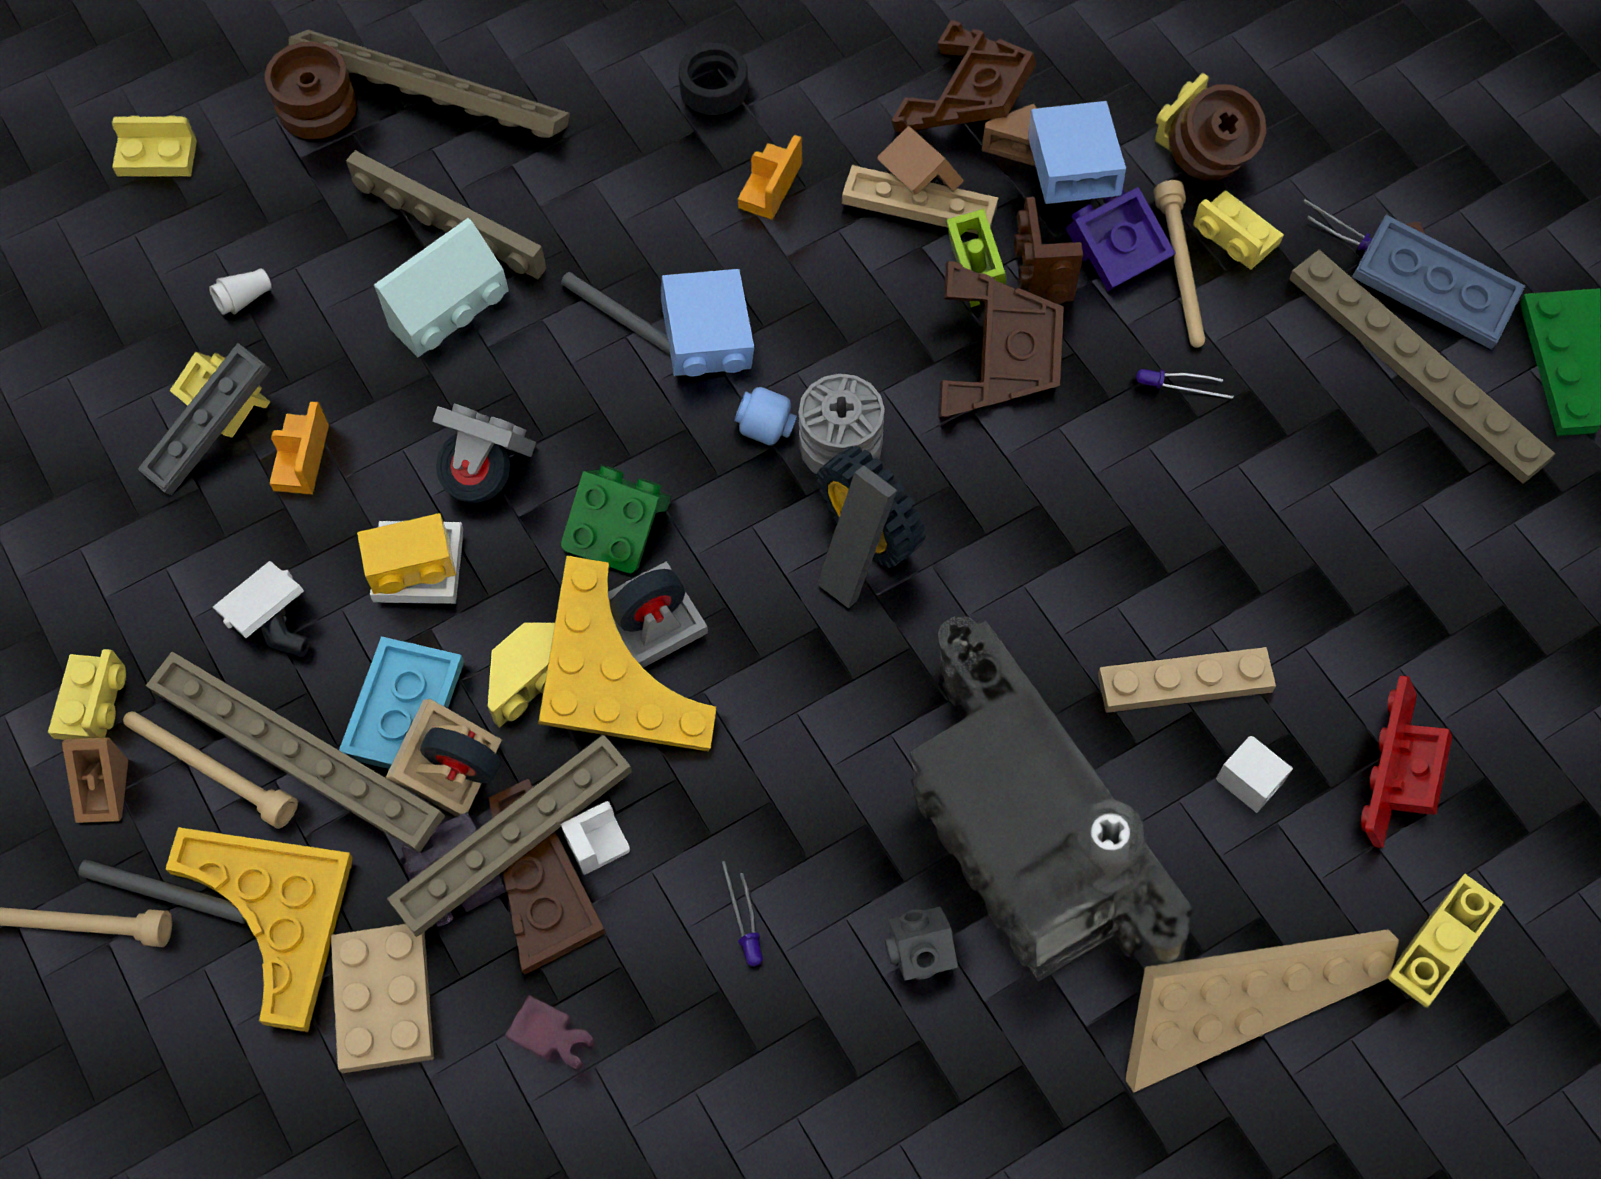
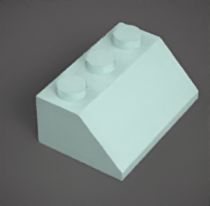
M469 218L374 284L389 329L417 357L439 346L445 337L459 327L469 324L475 315L489 305L499 302L504 294L509 291L502 266Z

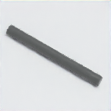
M567 272L561 281L564 287L670 355L667 334L571 272Z
M87 859L81 863L79 868V876L242 924L247 922L239 910L230 901Z

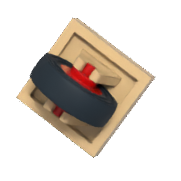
M426 699L422 701L385 778L458 818L466 817L481 783L491 782L500 767L501 761L496 751L502 739L432 699Z

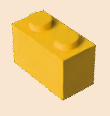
M440 513L357 532L365 577L373 594H393L403 590L404 587L420 583L436 584L443 581L446 577L456 575L448 533Z

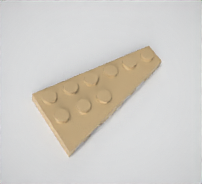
M1388 929L1145 967L1125 1081L1132 1091L1136 1092L1387 979L1392 971L1399 939Z

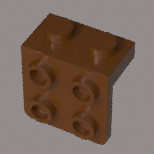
M1026 197L1024 210H1018L1017 214L1019 234L1014 235L1015 257H1022L1023 264L1018 269L1019 287L1056 304L1074 301L1083 259L1081 242L1041 244L1035 198Z

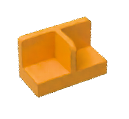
M794 135L787 149L768 143L763 153H753L751 157L752 173L738 197L739 209L773 220L802 165V137Z
M310 401L307 415L286 414L283 429L272 432L271 439L277 449L269 483L273 491L313 494L329 427L319 402Z

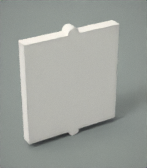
M269 561L216 603L213 608L224 618L223 622L227 628L234 627L247 638L304 590L292 579V575L288 570L282 571Z

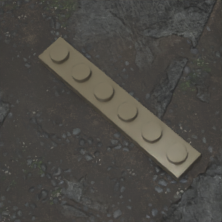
M356 150L346 160L352 177L351 181L361 192L366 194L372 193L382 198L392 208L397 210L401 208L413 214L421 223L425 225L432 224L446 233L469 218L494 256L507 263L515 272L520 274L526 273L539 279L547 269L542 246Z
M603 734L387 898L417 938L559 829L561 823L573 818L632 773L631 766Z

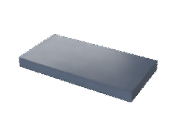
M1385 215L1352 275V278L1491 350L1498 343L1525 288V285L1388 215Z

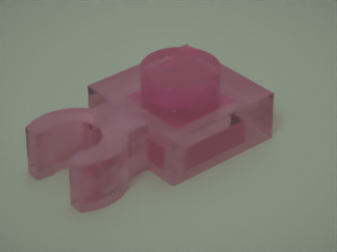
M530 995L505 1035L509 1041L547 1061L555 1049L560 1052L564 1062L573 1068H580L582 1062L578 1057L570 1054L571 1046L576 1042H583L590 1047L594 1044L591 1035L584 1030H565L570 1022L568 1015Z

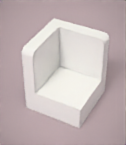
M1249 736L1225 762L1216 779L1253 811L1258 813L1283 785L1293 768L1255 737Z
M609 801L560 824L583 875L630 852L629 845L615 819Z

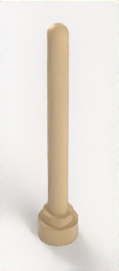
M1169 180L1158 184L1154 188L1153 194L1156 207L1166 215L1171 246L1176 253L1173 257L1189 341L1193 347L1198 348L1204 345L1205 335L1181 216L1186 196L1184 186L1180 181Z
M131 711L124 715L123 723L126 727L256 805L257 811L261 813V819L277 829L284 827L295 814L298 801L281 789L276 791L273 789L264 790L137 712Z
M0 907V926L134 936L136 941H141L144 946L165 947L170 939L172 930L171 914L169 911L147 910L145 914L140 913L135 918Z

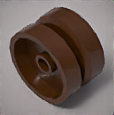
M300 42L289 45L276 53L266 66L264 80L281 125L290 134L304 139H322L335 135L344 129L356 114L357 99L342 55L332 46L320 42Z
M1216 84L1202 90L1173 119L1169 131V148L1176 164L1188 175L1202 181H1218L1232 175L1261 149L1266 135L1265 115L1259 102L1248 91L1232 84Z

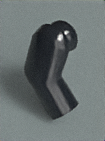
M285 608L281 609L260 626L265 641L271 648L299 657L306 655L310 646V639L287 630L285 624L287 618L284 616L287 613Z

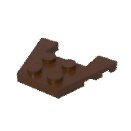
M951 20L937 42L941 54L964 56L939 100L905 97L891 120L895 132H903L908 126L913 130L1007 117L1037 64L1033 52L1001 39L996 42L985 38L984 32L975 28L970 32L963 29L962 23Z
M948 261L945 267L944 299L985 303L981 383L948 380L940 382L938 418H946L1060 386L1064 307L1020 288L1015 289L984 273L979 274L964 268L962 264L955 261Z

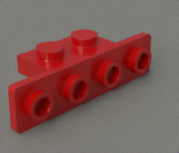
M1400 675L1396 690L1392 689L1389 693L1388 712L1390 719L1388 728L1383 727L1379 737V749L1382 753L1379 766L1373 767L1370 777V787L1373 792L1370 805H1365L1362 811V830L1368 835L1373 847L1378 848L1384 847L1392 810L1436 815L1452 742V734L1449 729L1411 725L1417 693L1409 676Z

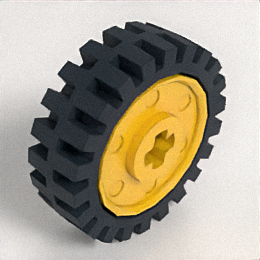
M849 446L828 461L817 472V485L821 488L819 492L821 497L828 501L825 505L830 512L835 514L833 518L838 523L854 472L863 465L897 489L873 556L875 562L879 565L883 564L888 568L894 567L924 543L926 539V534L923 532L925 530L924 523L919 520L921 518L919 510L912 507L915 503L911 496L905 495L903 492L905 487L900 481L896 483L893 479L894 474L890 469H883V463L877 457L873 459L871 453L867 450L862 451L861 447L855 446L853 448V446Z

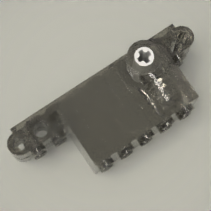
M954 616L942 623L938 631L941 657L939 668L945 679L942 687L954 706L961 704L968 716L961 722L910 751L914 777L910 779V782L916 792L913 798L926 819L931 818L937 827V835L946 851L950 855L954 853L962 865L960 869L973 891L978 890L987 903L985 908L992 921L998 928L1003 927L1011 939L1010 946L1023 966L1028 965L1039 982L1114 936L1125 955L1129 957L1134 954L1144 969L1149 966L1183 961L1193 908L1144 841V825L1139 814L1130 806L1115 801L988 622L985 620L978 624L972 618L966 616Z

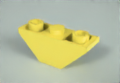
M523 623L492 650L488 709L494 723L499 728L508 720L514 721L519 718L527 709L528 703L540 692H544L555 623Z
M1464 874L1417 932L1399 957L1387 979L1427 1008L1504 902Z

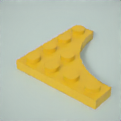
M566 556L538 724L709 751L711 749L716 706L699 703L683 697L665 687L644 670L624 644L612 616L607 581L609 563Z
M178 827L166 865V871L170 875L199 882L229 900L247 921L258 941L264 962L262 964L264 978L263 1004L259 1021L265 1026L308 1032L331 946V935L334 934L353 861L352 855L349 852Z

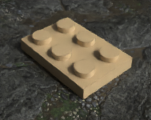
M406 924L331 935L338 1070L341 1073L433 1060L425 931L416 938Z

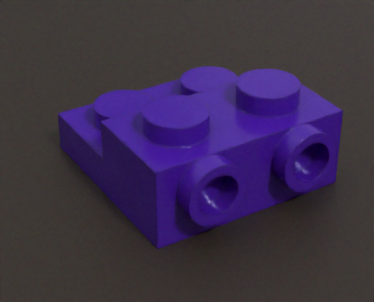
M1139 187L1127 193L1122 189L1121 196L1105 197L1103 199L1104 205L1095 210L1091 204L1071 215L1073 222L1066 228L1073 243L1081 242L1082 260L1085 262L1090 259L1107 291L1176 254Z

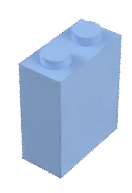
M1107 101L1031 109L1028 138L1045 204L1122 195L1126 167Z
M731 269L662 275L661 303L674 376L687 375L695 377L710 372L725 371L736 373L743 369H751L754 343L740 270Z

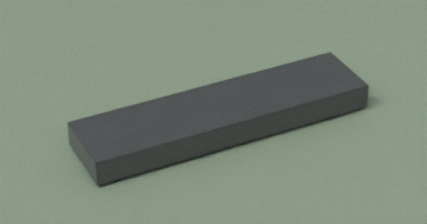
M237 343L138 470L165 493L173 495L272 369L244 346Z
M864 465L854 472L817 585L847 608H850L859 598L897 493V489Z

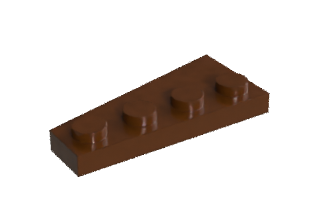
M529 778L489 797L492 819L533 788ZM553 832L503 871L512 913L514 933L518 944L521 969L524 975L606 934L556 832Z

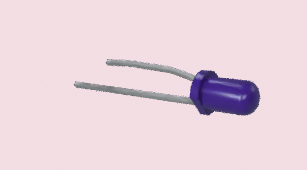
M1304 199L1303 202L1358 235L1363 240L1360 243L1340 235L1311 216L1307 217L1309 220L1337 237L1359 245L1357 247L1358 251L1361 249L1366 251L1372 240L1369 237V233L1365 236Z
M1140 369L1136 374L1138 383L1156 386L1158 389L1163 386L1233 399V396L1163 384L1165 376H1189L1223 382V379L1188 373L1165 374V370L1161 369L1159 372Z
M722 861L742 936L738 942L743 947L748 965L757 966L763 961V956L758 942L760 935L755 933L754 914L744 875L741 873L740 877L744 886L751 920V933L745 934L726 863Z

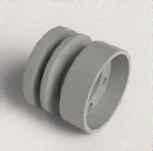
M841 373L824 376L811 384L801 397L798 411L800 428L799 448L802 460L810 470L817 474L822 466L849 446H853V448L855 446L861 447L862 451L867 450L870 452L873 459L876 457L880 459L883 445L885 408L881 395L874 386L858 376Z

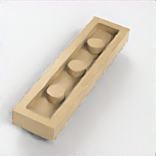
M852 165L842 193V204L948 227L947 219L984 208L991 229L997 209L998 197L958 188L952 191L947 186L931 182L915 195L893 174ZM969 230V231H966V232L978 234L977 230Z
M1267 647L1100 667L1098 671L1106 713L1272 693L1276 687Z

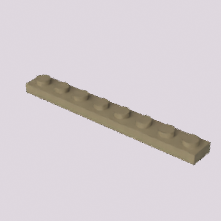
M306 30L289 37V45L300 42H320L332 46L342 55L348 74L358 73L367 76V80L375 84L389 83L398 86L399 90L406 94H423L432 97V101L440 105L454 104L465 108V112L471 115L498 118L500 124L516 127L520 125L531 129L534 135L540 137H552L568 127L570 113L311 30Z
M1318 250L1292 270L1289 279L1521 483L1527 482L1551 461L1555 453L1323 252Z
M174 652L169 654L146 685L153 693L418 853L421 852L445 817L439 809Z

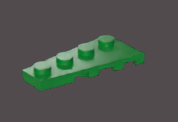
M1601 288L1524 294L1519 303L1557 436L1597 433L1601 427Z

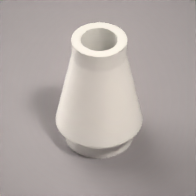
M261 268L253 272L216 279V284L211 285L209 289L217 308L225 315L229 312L236 314L263 293L272 290V285L266 272Z

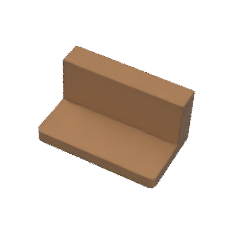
M910 126L878 156L881 164L915 195L921 192L935 177H938L952 191L964 181L951 164Z

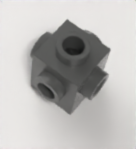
M941 906L924 911L910 910L899 917L888 919L891 937L884 938L890 965H899L905 980L913 978L926 979L932 977L935 973L958 968L951 926Z

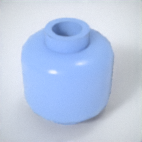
M757 387L752 393H744L734 421L740 423L739 430L742 435L767 445H774L781 435L789 437L797 416L790 413L791 401L788 397L763 387Z

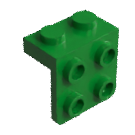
M601 465L600 470L583 471L561 541L562 548L569 553L586 559L608 562L609 567L626 573L636 572L644 553L655 514L667 511L672 496L660 492L662 485L653 481L638 478L637 483L625 480L623 479V471L609 466Z

